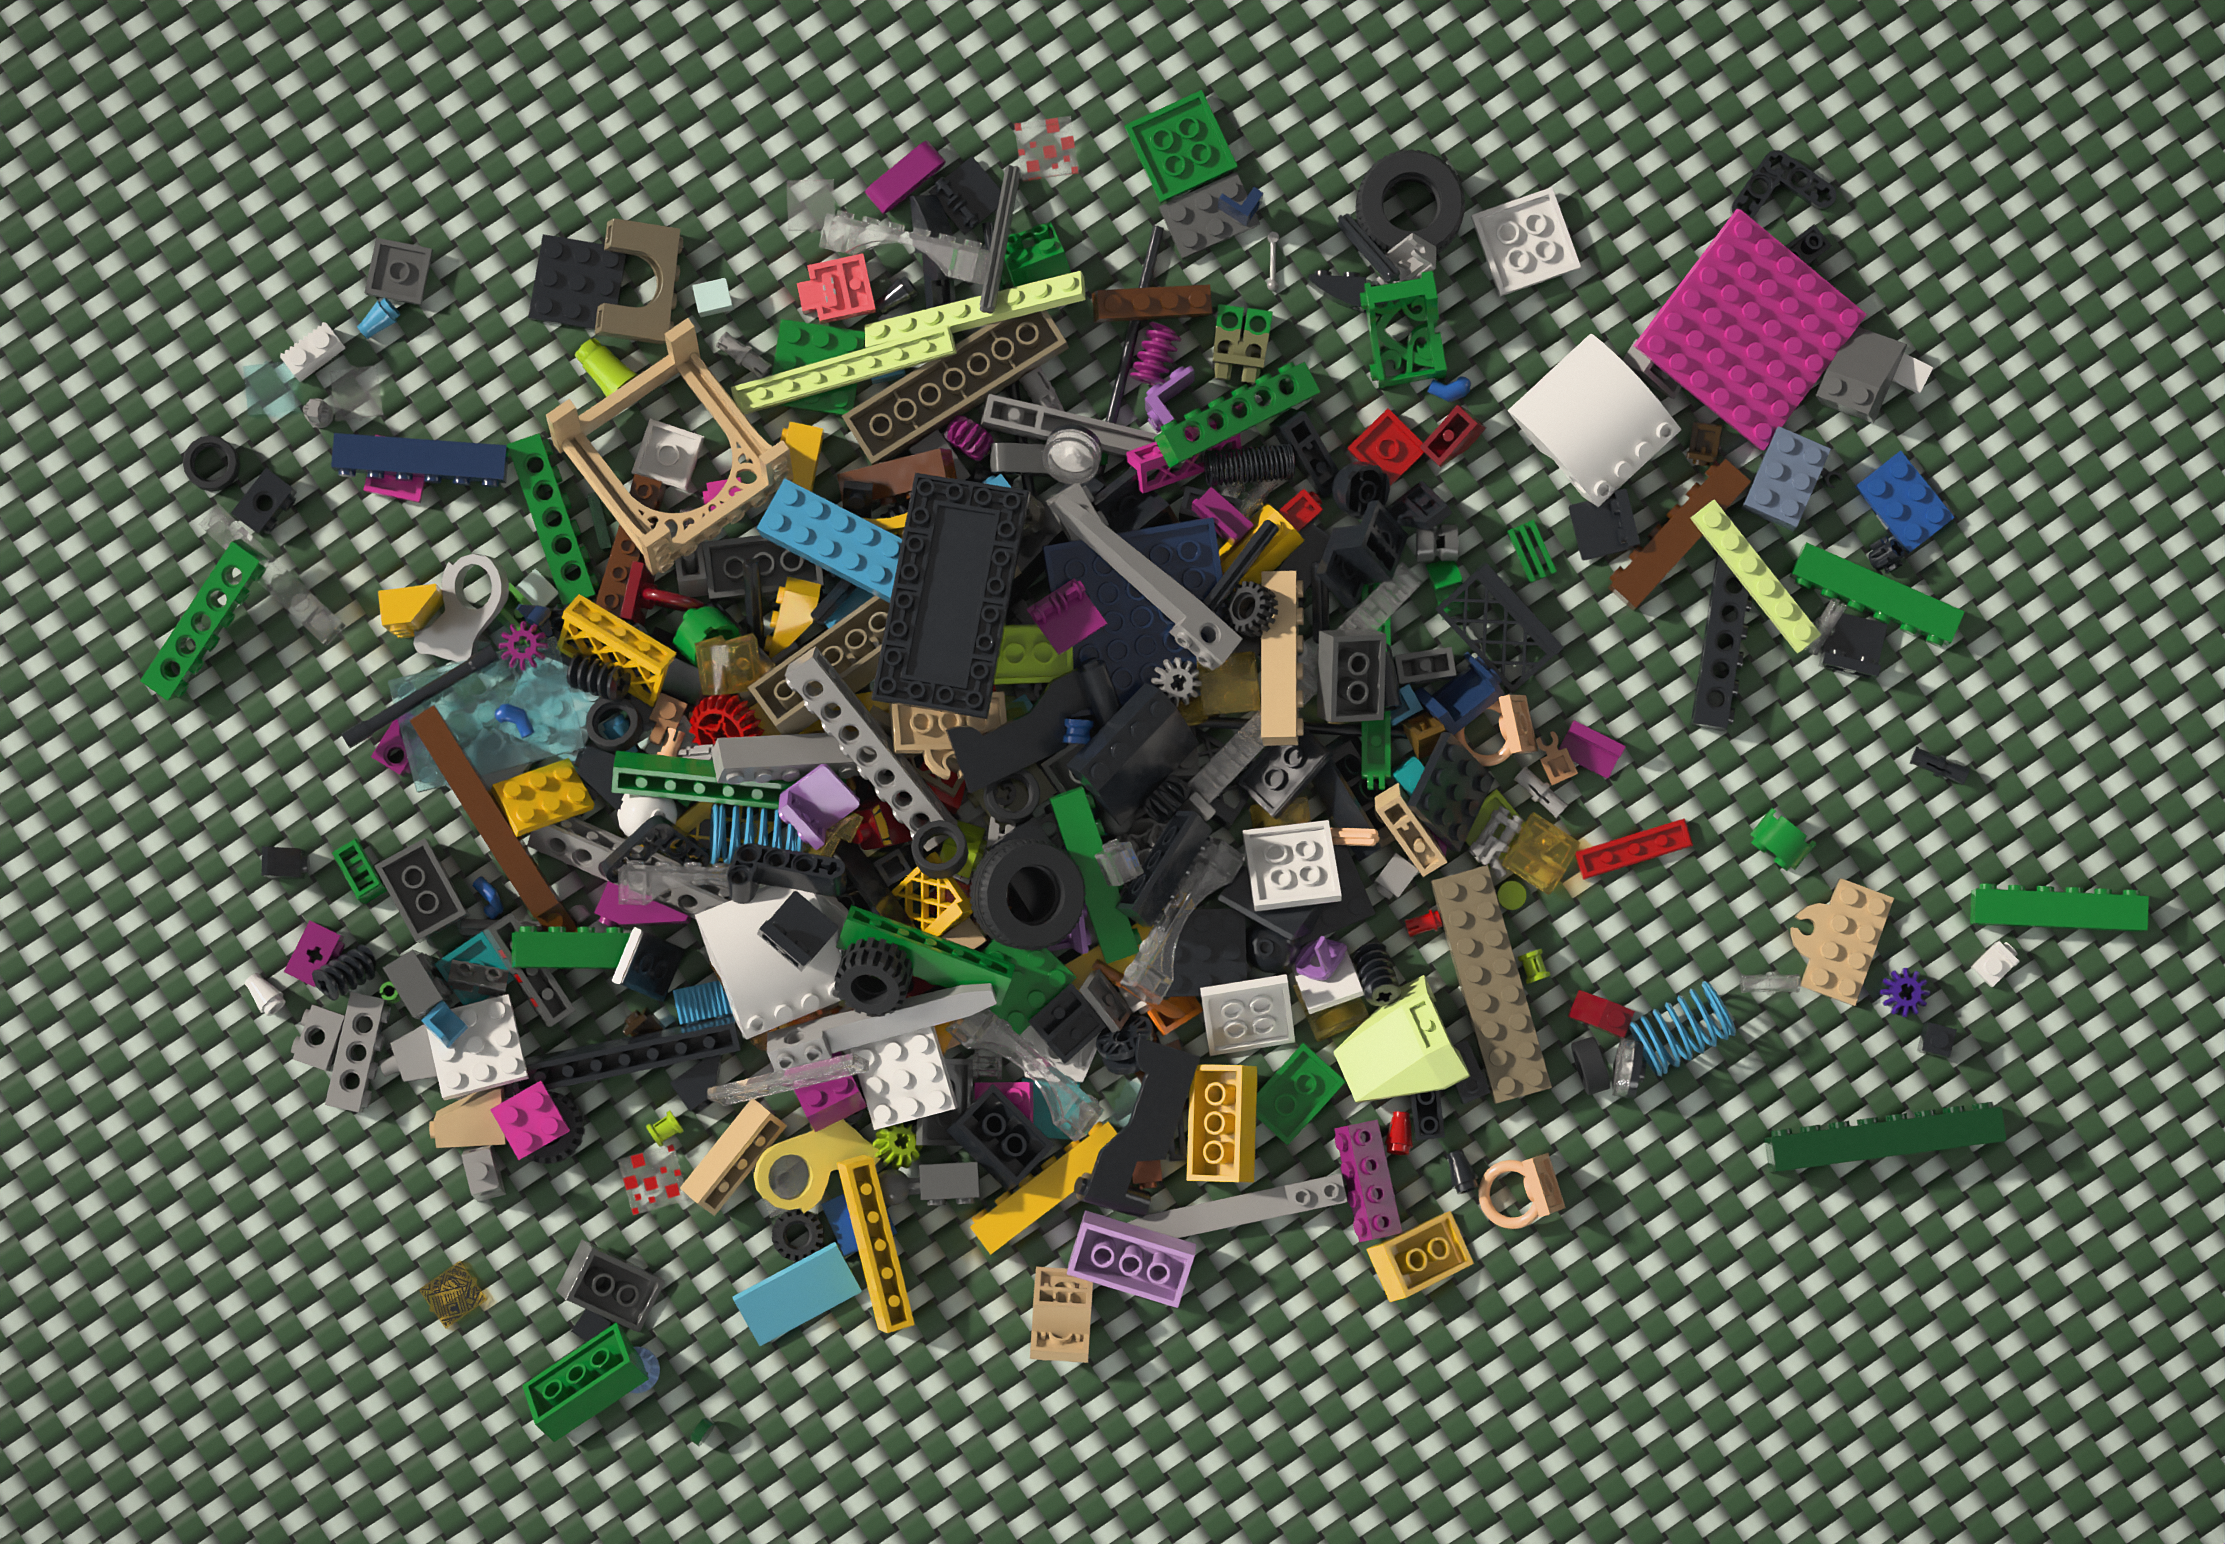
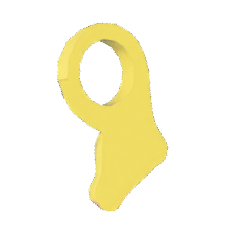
M844 1119L816 1133L810 1125L812 1131L779 1142L762 1153L756 1163L754 1172L756 1189L763 1199L775 1207L786 1210L800 1208L805 1213L815 1207L822 1199L830 1172L838 1170L837 1162L860 1155H867L873 1157L876 1165L880 1158H875V1154L879 1149L873 1147V1144L864 1139ZM794 1154L802 1158L807 1165L809 1175L807 1184L802 1192L795 1197L780 1198L770 1188L768 1179L770 1168L780 1157Z

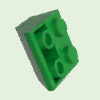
M1051 221L1035 225L1033 228L1009 235L1004 261L1014 287L1071 273L1064 249Z

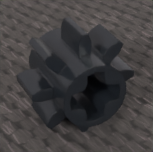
M1885 536L1870 545L1873 551L1868 555L1869 561L1877 571L1884 569L1885 573L1888 574L1903 565L1900 559L1904 557V549L1896 539L1889 541L1888 537Z

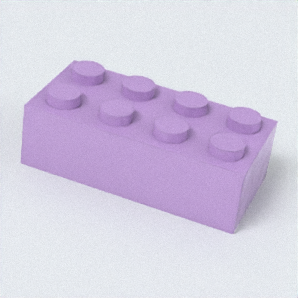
M1085 1210L1069 1260L1067 1275L1178 1308L1195 1257L1196 1244Z

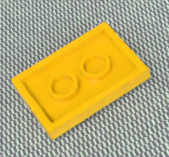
M569 758L492 784L490 790L516 837L591 811L595 805Z

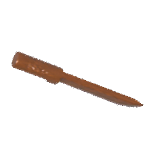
M1096 959L1093 964V970L1100 969L1105 977L1116 983V986L1124 988L1165 1016L1178 1019L1186 1014L1180 1008L1127 978L1126 975L1101 960Z

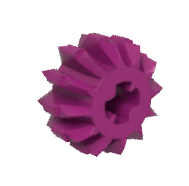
M956 416L949 423L944 433L946 441L952 447L973 460H982L989 453L990 445L994 443L990 433L965 416Z
M525 621L521 622L519 631L514 624H511L510 629L513 634L511 636L506 632L501 634L508 641V643H499L500 649L508 650L501 655V658L504 661L512 658L509 663L512 669L517 666L519 661L521 671H526L527 662H530L534 669L537 668L538 665L534 659L536 657L543 661L546 659V656L539 652V650L549 649L547 643H539L546 638L545 633L536 634L538 626L535 624L527 631V623ZM522 640H526L529 645L531 644V647L525 649V653H522L517 648V645L522 644Z

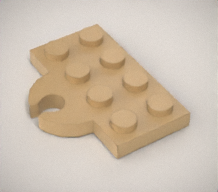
M1004 692L992 693L988 719L889 703L894 754L922 753L925 764L932 773L947 780L950 777L951 771L946 765V759H956L945 731L946 729L956 726H971L983 734L1007 722ZM961 770L957 773L958 779L963 778Z
M1839 878L1829 905L1818 903L1807 906L1798 912L1795 916L1796 919H1809L1814 925L1813 932L1808 936L1803 935L1798 928L1792 927L1790 931L1795 948L1801 955L1809 959L1800 987L1855 1006L1894 898Z

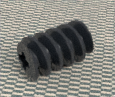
M580 652L573 656L568 666L566 679L573 689H580L586 693L590 692L591 695L610 699L612 702L617 703L624 699L629 690L631 675L628 672L624 674L622 666L617 665L614 667L611 662L604 664L601 659L594 661V658L588 655L584 658L583 653Z
M1370 942L1359 947L1354 954L1353 961L1367 1002L1375 1006H1386L1396 1002L1401 997L1402 991L1399 987L1393 964L1390 961L1391 957L1386 951V946L1379 942Z
M359 945L356 949H352L347 954L339 956L338 959L330 961L329 964L321 966L320 969L314 970L312 973L313 981L324 995L330 1000L335 1001L339 998V994L342 996L346 995L348 989L351 991L355 990L357 984L361 986L366 983V979L373 980L375 978V956L367 946Z

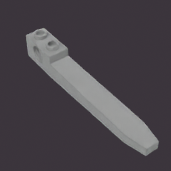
M989 394L985 399L980 422L982 428L1034 440L1036 438L1047 440L1054 429L1063 425H1080L1096 434L1102 444L1104 453L1127 459L1126 452L1156 442L1154 437L1158 435ZM1205 451L1199 454L1195 463L1204 462ZM1185 461L1173 466L1171 469L1180 470Z
M1063 494L1049 506L1051 510L1071 531L1175 623L1170 633L1175 637L1176 642L1180 646L1189 649L1196 656L1201 665L1214 670L1226 661L1242 640L1235 631L1198 598L1086 509ZM1201 632L1206 635L1208 643L1202 639Z
M991 983L960 985L905 998L902 1006L896 1008L894 1013L889 1014L886 1012L885 1016L881 1017L877 1014H874L873 1017L867 1016V1013L864 1012L859 1014L855 1010L822 1017L767 1032V1054L776 1075L831 1061L832 1053L971 1016L997 1004V997Z
M1342 1174L1145 1215L1141 1219L1137 1218L1128 1223L1175 1238H1181L1348 1202L1343 1176Z

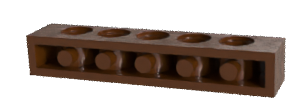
M635 474L629 493L642 505L652 510L660 511L667 486L662 481ZM657 518L648 520L654 525V527H651L652 529L655 528ZM619 524L595 604L622 619L620 614L632 562L644 563L645 559L644 555Z

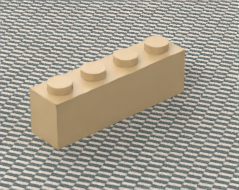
M752 1097L682 1184L680 1189L698 1205L715 1216L754 1168L762 1153L771 1147L787 1125Z

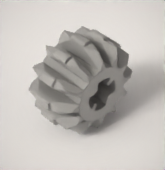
M1175 657L1173 666L1168 659L1164 660L1163 664L1166 670L1156 667L1155 671L1161 677L1152 678L1151 682L1160 684L1157 688H1160L1169 700L1171 698V702L1176 707L1179 704V697L1183 704H1189L1187 694L1193 697L1198 695L1196 691L1192 690V686H1201V681L1192 679L1199 674V671L1197 669L1189 671L1192 662L1187 660L1182 665L1181 658ZM1174 675L1179 678L1182 677V681L1179 682L1180 688L1178 689L1170 685L1174 682Z

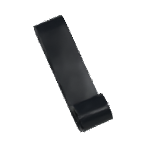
M753 843L743 844L736 850L727 872L730 898L739 904L748 903L753 900L760 884L796 889L830 897L844 894L848 886L845 865L839 859Z

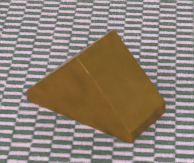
M1428 712L1401 722V726L1418 760L1432 754L1441 733L1445 732L1444 725Z

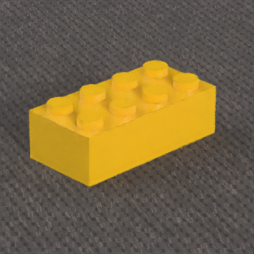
M1197 1066L1189 1089L1187 1181L1254 1183L1257 1066Z

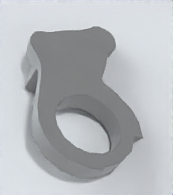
M470 554L461 557L455 563L448 562L441 582L445 612L430 627L417 632L413 644L418 653L436 655L461 664L477 653L478 649H483L491 643L481 633L496 618L506 604L509 581L507 573L500 562L493 557L482 554ZM475 565H480L487 571L492 584L491 596L488 602L479 609L469 604L463 590L466 573Z

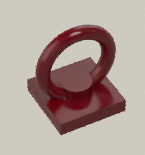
M636 561L632 562L620 614L622 619L629 620L631 624L639 623L644 627L648 609L652 610L654 605L687 612L691 608L699 609L705 607L704 603L697 599L657 590V585L654 584L656 574L652 575L646 564Z

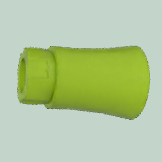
M596 338L586 341L575 353L577 360L601 388L606 397L638 376L637 373L622 363L606 346H602Z

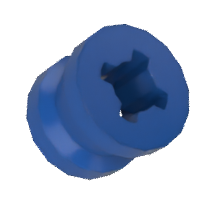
M1065 719L1064 725L1067 728V733L1063 736V742L1087 744L1092 739L1090 737V729L1093 728L1094 721Z

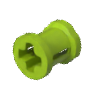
M1542 949L1517 957L1518 961H1522L1527 975L1526 984L1551 976L1544 966L1541 957Z
M670 1110L666 1113L667 1116L653 1125L648 1124L646 1126L659 1147H662L664 1145L663 1142L677 1132L680 1134L684 1132Z

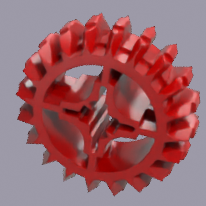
M729 692L723 694L716 693L703 699L694 708V711H692L694 715L689 720L692 724L689 732L695 735L692 742L698 743L699 746L715 745L717 738L762 736L765 730L758 726L762 719L755 718L754 713L756 709L750 710L747 707L748 701L741 703L739 695L731 697Z

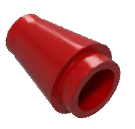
M1393 1112L1384 1143L1387 1146V1153L1409 1155L1410 1148H1413L1410 1113Z

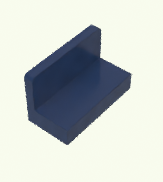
M1253 187L1242 205L1222 193L1219 197L1218 209L1244 226H1247L1262 204L1264 193Z

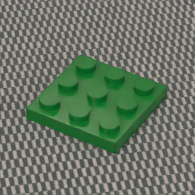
M1202 90L1124 125L1160 204L1238 168Z
M781 319L772 375L864 349L865 332ZM858 382L777 406L842 416L854 409Z
M991 939L979 951L1015 964L1013 976L1001 1007L993 1005L985 1009L1015 1039L1030 1026L1028 1021L1077 978L1048 948H1043L1042 950L1016 949L1004 946Z

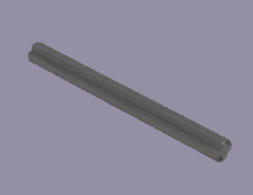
M1008 165L1005 168L980 300V311L983 313L992 314L996 307L1020 179V168L1018 166Z

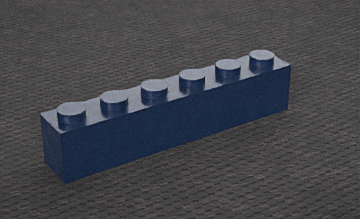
M334 433L331 468L338 472V476L356 477V473H365L367 478L384 479V475H393L399 481H413V477H421L427 483H442V479L453 480V484L470 485V481L482 482L484 487H499V483L507 482L509 449L506 445Z

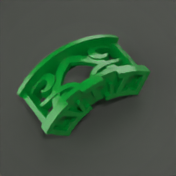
M1433 271L1422 272L1420 279L1371 287L1370 282L1364 283L1365 292L1360 293L1362 310L1367 312L1374 364L1369 365L1371 380L1377 381L1378 388L1381 389L1387 386L1435 378L1437 380L1446 378L1447 367L1441 333H1435L1434 327L1438 326L1439 314ZM1411 303L1412 308L1416 305H1421V308L1413 311L1407 305ZM1401 309L1409 318L1425 321L1424 324L1417 326L1411 331L1406 346L1395 340L1385 330L1391 318ZM1375 312L1381 314L1377 321ZM1419 337L1425 338L1426 342L1423 345H1419L1416 342L1417 350H1414L1413 347L1416 339ZM1378 339L1386 346L1381 351L1379 349ZM1401 357L1406 360L1405 374L1387 377L1385 373L1386 361L1393 360V367L1396 371L1401 365ZM1413 363L1433 368L1412 372Z

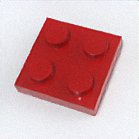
M1389 408L1347 448L1358 461L1380 466L1383 473L1389 477L1390 487L1425 453L1420 448L1423 442Z

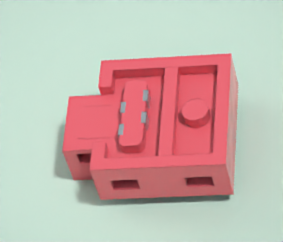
M863 253L807 265L810 280L797 283L803 314L817 312L820 324L876 313Z

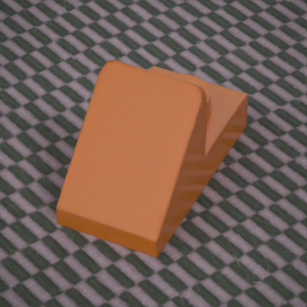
M1195 996L1170 997L1166 1001L1186 1013L1183 1017L1178 1019L1169 1018L1154 1008L1147 1013L1161 1035L1165 1036L1203 1012V1008Z

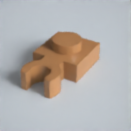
M1552 731L1550 732L1553 738L1551 745H1544L1540 737L1536 739L1538 747L1547 753V756L1540 760L1551 785H1554L1578 774L1567 747L1558 750L1559 739L1557 734Z

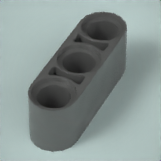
M993 443L990 445L991 474L1068 477L1056 471L1049 464L1045 456V445Z

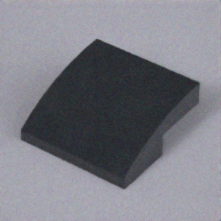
M1072 983L1067 985L1028 1021L1063 1064H1066L1107 1027L1105 1022Z

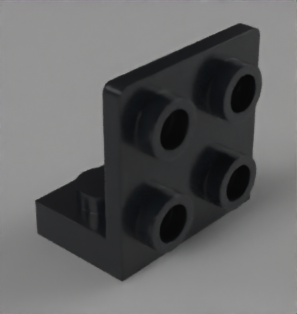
M1626 488L1615 491L1599 507L1590 501L1572 504L1568 507L1582 561L1634 549L1640 545Z
M1837 611L1831 612L1818 666L1875 680L1879 677L1881 665L1878 664L1887 624Z
M793 891L773 916L763 923L757 935L802 972L837 932L839 927L798 891Z

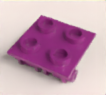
M1075 578L1026 609L1058 655L1107 625L1105 619L1084 592L1086 589L1080 580L1077 582Z

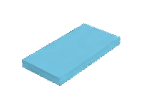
M834 1242L733 1296V1300L759 1346H762L861 1293L862 1290L837 1244Z

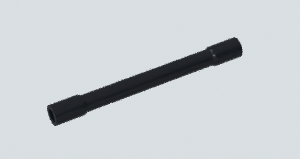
M490 644L470 656L465 662L400 701L341 734L349 748L354 747L372 736L374 732L459 681L499 660L497 653Z

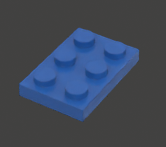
M1899 451L1855 486L1908 554L1954 518L1902 451Z

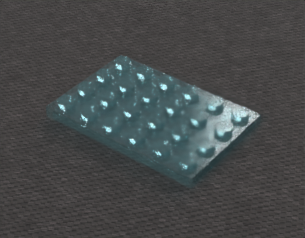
M556 636L539 642L547 643L549 649L539 650V652L546 656V659L543 661L536 657L534 660L538 665L537 668L534 669L530 662H527L526 671H521L519 661L517 666L512 669L509 666L512 658L505 661L501 658V655L508 650L498 651L496 653L499 660L481 671L471 674L398 718L417 793L449 785L409 721L432 705L436 706L481 776L585 748ZM527 643L517 646V648L522 653H525V649L531 647V644ZM466 660L389 680L388 684L393 703L400 701ZM502 704H511L524 709L535 733L522 738L516 724L508 721L500 723L496 720V709Z

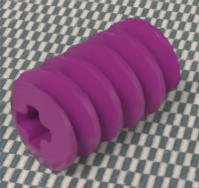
M1150 322L1149 325L1154 330H1147L1145 335L1151 341H1142L1141 346L1146 351H1139L1137 357L1143 362H1134L1133 367L1138 372H1132L1129 376L1139 382L1154 386L1158 383L1165 384V380L1159 375L1160 373H1169L1170 370L1163 364L1164 362L1173 363V359L1167 354L1168 352H1177L1178 349L1171 343L1172 341L1181 342L1182 338L1174 330L1164 325Z

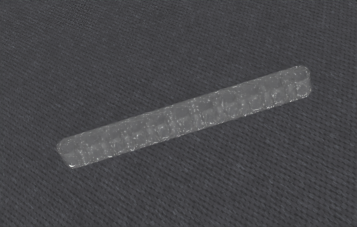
M1401 562L1397 566L1392 581L1381 582L1336 630H1377L1421 585L1422 581ZM1319 647L1303 663L1304 679L1298 680V690H1303L1304 705L1317 693ZM1261 708L1188 782L1187 785L1207 803H1210L1265 747L1261 738Z

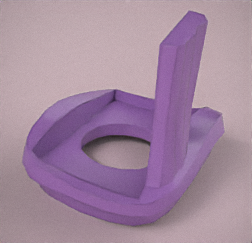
M1321 936L1308 943L1301 950L1295 962V969L1297 973L1318 981L1327 980L1345 957L1347 946L1344 943L1325 939L1324 936ZM1315 955H1317L1321 967L1311 965V959Z

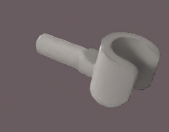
M576 905L568 911L577 924L590 916L589 911L584 905Z

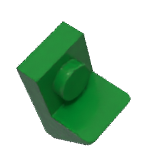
M1437 561L1426 565L1434 595L1439 605L1462 584L1463 578L1455 561ZM1464 591L1457 598H1464ZM1452 601L1444 611L1450 618L1463 614L1464 602ZM1467 603V612H1470V607Z

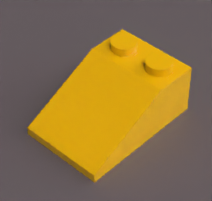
M1451 1211L1366 1249L1389 1302L1407 1298L1474 1264Z

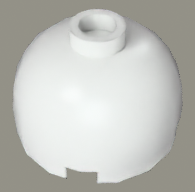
M624 794L621 810L618 809L617 816L620 828L628 837L652 816L661 815L676 824L677 809L673 799Z

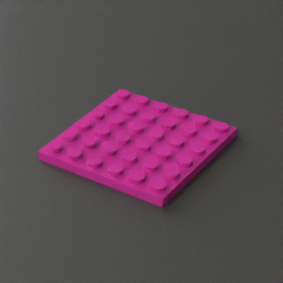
M1736 209L1633 347L1758 449L1764 451L1771 442L1777 427H1782L1834 359L1840 347L1847 342L1867 314L1741 209Z

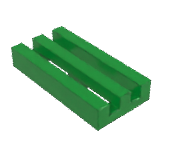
M1534 519L1507 531L1530 584L1557 572ZM1529 528L1548 568L1546 571L1543 570L1526 530ZM1515 534H1521L1538 572L1537 575H1533Z

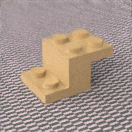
M1036 1267L1030 1359L1088 1363L1093 1282L1067 1275V1269Z

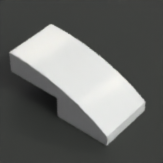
M1904 353L1892 381L1919 394L1933 367Z

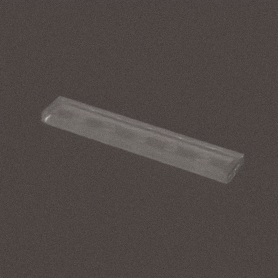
M854 1053L708 1088V1099L723 1106H728L869 1071V1061Z

